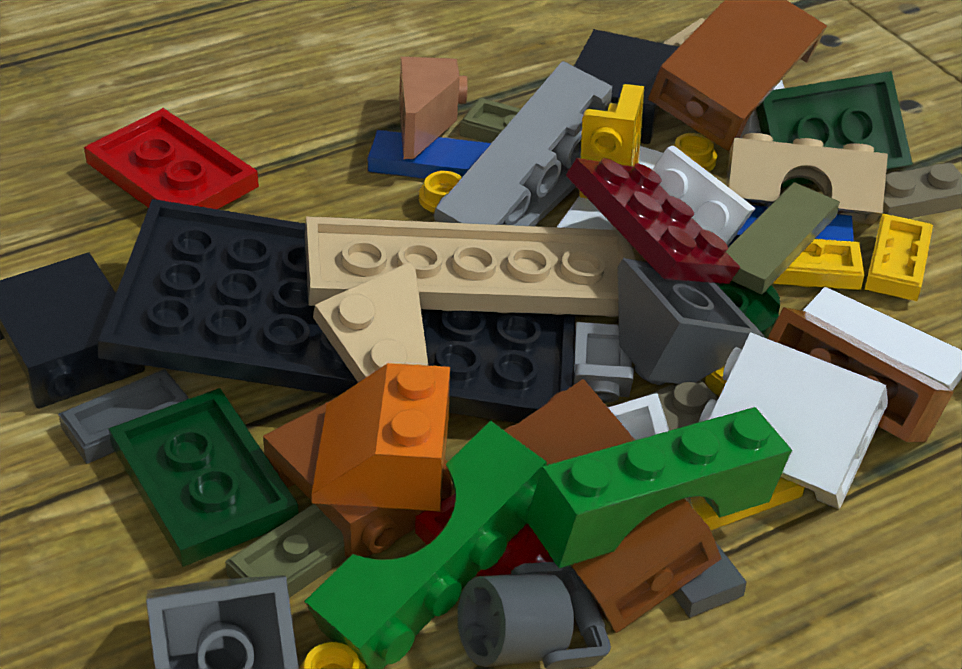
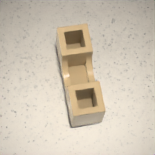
M747 133L743 135V138L733 139L729 151L726 186L751 205L770 207L780 197L781 185L784 182L793 178L809 179L819 186L823 195L840 201L837 214L851 215L855 223L874 224L883 213L888 154L874 152V147L866 144H847L843 146V149L823 147V142L816 139L800 138L793 140V144L773 142V137L767 134Z

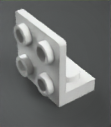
M675 146L668 147L652 169L662 180L660 186L670 196H674L689 205L694 211L692 218L703 229L718 235L727 245L730 244L755 210V207Z

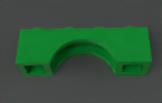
M752 407L542 466L526 521L558 568H563L615 551L624 538L645 518L662 507L684 498L704 497L719 518L770 502L792 449L756 407Z
M489 421L446 463L456 492L453 513L444 530L436 539L421 550L401 558L378 560L352 554L305 600L321 632L333 642L346 644L357 653L359 660L365 664L366 669H384L388 664H394L401 660L412 647L415 636L435 616H442L447 613L458 601L462 589L466 586L467 582L472 580L481 569L486 570L495 565L504 554L507 543L528 524L526 518L542 466L548 465L547 461L495 423Z

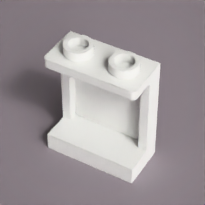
M750 332L743 348L735 347L728 357L723 371V380L727 382L718 401L714 399L708 401L699 422L756 407L792 449L781 477L813 490L818 501L840 510L887 407L886 385Z

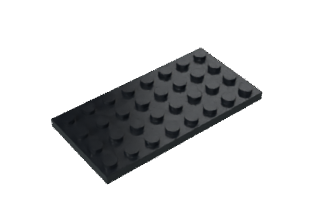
M155 199L151 200L98 339V358L338 396L358 383L313 318L315 306H309L305 250L306 223ZM421 309L428 366L450 367L449 413L519 423L546 405L554 395L572 387L575 315Z

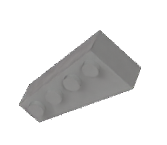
M562 61L454 188L439 201L434 212L435 221L513 226H535L576 188L566 174L576 158H581L582 117L586 109L608 111L613 86Z

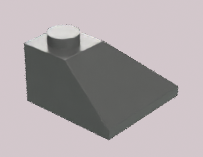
M622 258L618 266L619 346L635 364L634 369L636 373L644 380L656 385H663L665 382L676 384L684 382L696 383L725 366L735 347L743 348L750 332L764 337L759 329L716 283L663 279L648 262Z
M285 575L219 579L147 590L146 603L155 669H299Z

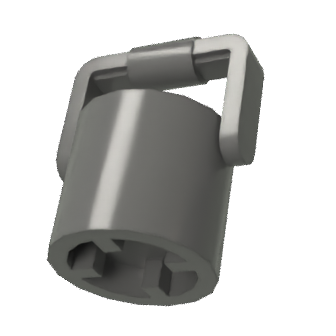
M555 562L522 564L515 567L510 575L475 577L467 582L461 593L458 605V630L461 643L468 657L476 665L490 667L543 661L545 669H573L595 666L610 652V641L605 631V623L598 605L570 565L558 568ZM575 618L587 648L566 650L571 642Z

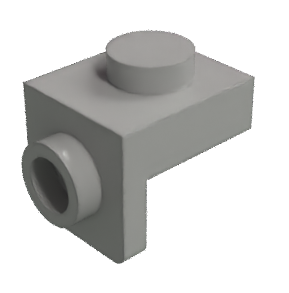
M577 322L573 385L584 379L603 402H613L618 400L619 397H629L634 369L632 368L631 359L619 346V325Z

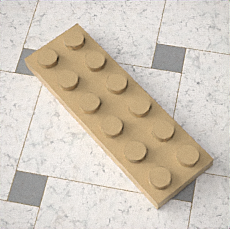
M306 216L305 224L309 306H315L317 303L411 261L416 268L421 309L617 317L619 316L618 266L622 258L635 260L631 244L618 230Z

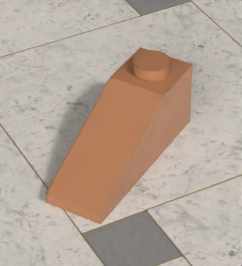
M401 57L399 110L403 159H414L457 121L458 104H466L467 76L459 75L457 59Z

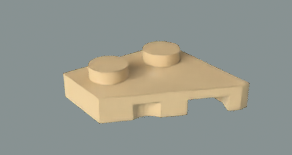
M411 261L315 304L313 318L358 383L387 363L428 365L416 268Z

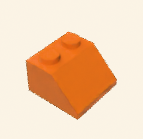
M387 363L327 403L311 493L312 504L440 511L449 420L450 367Z

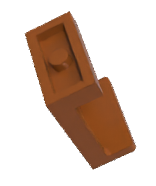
M330 401L263 436L264 454L287 488L296 485L310 500L326 406ZM446 459L444 463L441 501L449 498L452 490V480L446 466L448 462ZM315 504L341 530L344 537L345 556L347 558L352 554L367 558L374 553L385 551L397 539L414 530L415 516L426 511L372 506Z

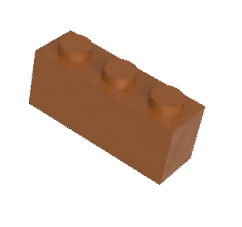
M783 307L767 338L885 384L888 404L878 426L905 442H927L954 393L953 390L807 311Z

